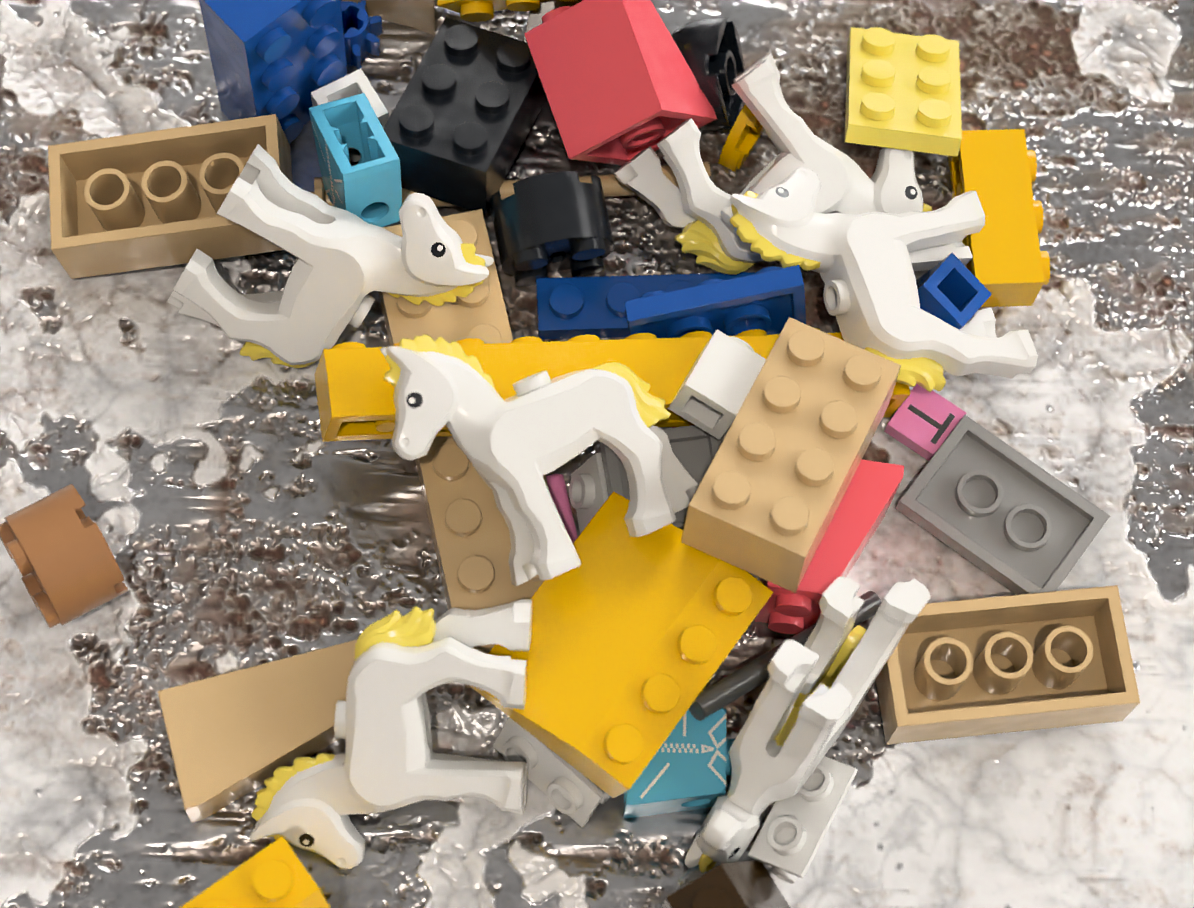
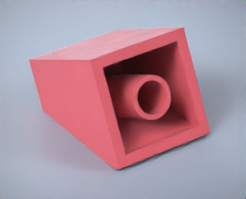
M583 0L574 6H563L549 11L542 17V24L524 33L569 159L623 166L638 153L650 146L654 151L658 150L659 147L656 144L687 119L692 118L698 129L717 119L714 108L699 87L692 70L651 0Z
M861 460L796 593L759 578V581L774 593L755 617V622L768 623V628L774 632L798 634L818 621L821 614L819 602L822 594L838 577H847L885 517L903 479V465Z

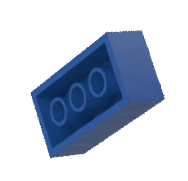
M199 0L221 111L229 120L276 114L288 143H291L301 133L303 126L311 121L309 108L312 107L311 92L348 75L341 1Z

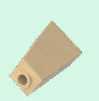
M357 640L158 690L183 805L191 823L207 818L263 785L266 779L274 776L273 772L276 768L293 766V761L296 758L310 757L339 740L335 738L334 732L335 710L338 701H346L348 677L355 661V645Z

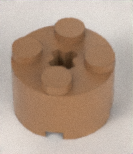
M72 484L4 518L6 522L0 524V539L10 558L14 560L23 576L21 579L49 628L59 623L63 626L128 592V588L123 583L125 579L96 522H92L89 516H85L81 508L86 506V504Z

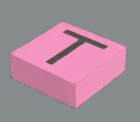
M916 384L911 390L910 396L901 404L888 422L884 432L930 461L963 416L966 415V412L935 391L929 392Z

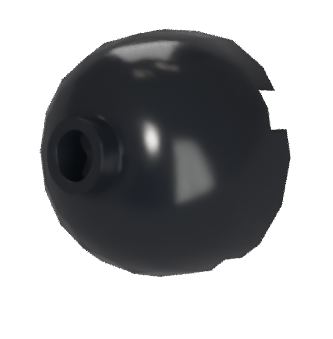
M728 18L704 19L687 23L671 35L692 70L699 87L714 108L717 117L716 120L699 128L702 130L732 129L744 106V101L735 93L731 86L734 84L733 80L737 77V74L744 72V60L736 26L733 21L727 22Z

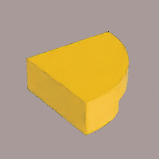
M746 104L743 106L727 137L718 162L734 172L741 168L764 131L763 126Z

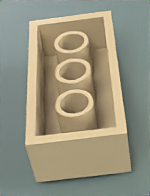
M271 114L49 145L51 250L69 277L76 279L185 264L190 261L196 249H199L213 260L283 250L252 231L217 215L227 194L240 176L258 144L276 160L281 172L293 183L290 145L277 115Z
M789 317L688 505L681 542L796 593L890 403L901 365Z
M1118 585L926 603L914 621L908 625L893 654L876 677L886 745L1123 721L1140 704Z

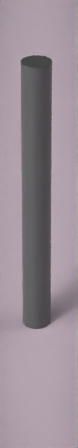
M868 591L859 596L865 602L856 617L853 628L876 614L882 602L875 592ZM816 623L788 640L796 641L804 646ZM783 643L701 691L689 707L693 717L702 721L766 682L770 677L767 668Z

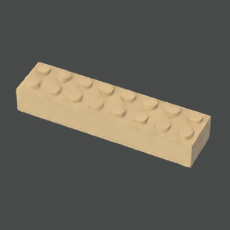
M482 209L441 216L447 225L457 232L463 243L474 244L476 248L475 254L489 256L494 259ZM401 224L383 227L402 237ZM495 261L487 267L489 275L484 279L483 283L475 286L474 291L469 296H457V300L454 303L445 302L442 306H435L424 300L420 305H416L402 296L396 298L387 292L378 291L390 346L400 342L402 338L414 340L415 336H423L424 334L430 336L434 341L438 337H442L448 343L466 338L481 339L485 344L511 342L513 337ZM452 436L435 437L427 454L415 459L448 610L450 608L478 610L496 607L521 599L530 600L544 580H540L539 576L536 575L521 585L515 586L512 584L508 560L511 550L510 532L504 517L496 506L492 489L481 478L467 456L457 446ZM543 475V479L549 491L546 475ZM495 644L475 646L472 649L488 654Z

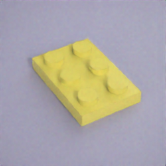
M851 27L847 44L845 142L958 157L962 140L959 41L946 40L938 35L915 36L892 33L883 28L861 29Z

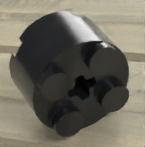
M575 171L546 173L513 183L515 194L501 200L500 190L490 197L489 206L501 267L504 272L514 275L516 286H535L536 279L549 278L548 273L570 269L572 276L585 277L605 269L603 258L607 257L614 250L615 246L602 182L598 176L591 174L590 183L579 181L578 172Z

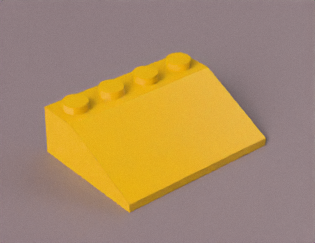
M614 491L573 542L581 565L554 578L544 580L530 598L533 603L532 636L529 652L511 651L502 645L495 644L488 653L497 656H511V660L526 661L525 708L504 707L492 694L470 686L612 798L630 790L774 593L749 572L682 543L683 530L671 523L647 535L631 537L624 520L630 500Z

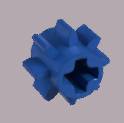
M340 0L347 66H355L357 69H362V62L367 59L369 54L379 56L381 53L380 39L377 36L383 33L381 16L368 18L365 0H361L358 3Z

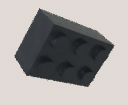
M448 17L445 18L383 128L400 159L401 188L471 211L482 209L483 215H487L490 209V197L501 188L547 99L527 42Z

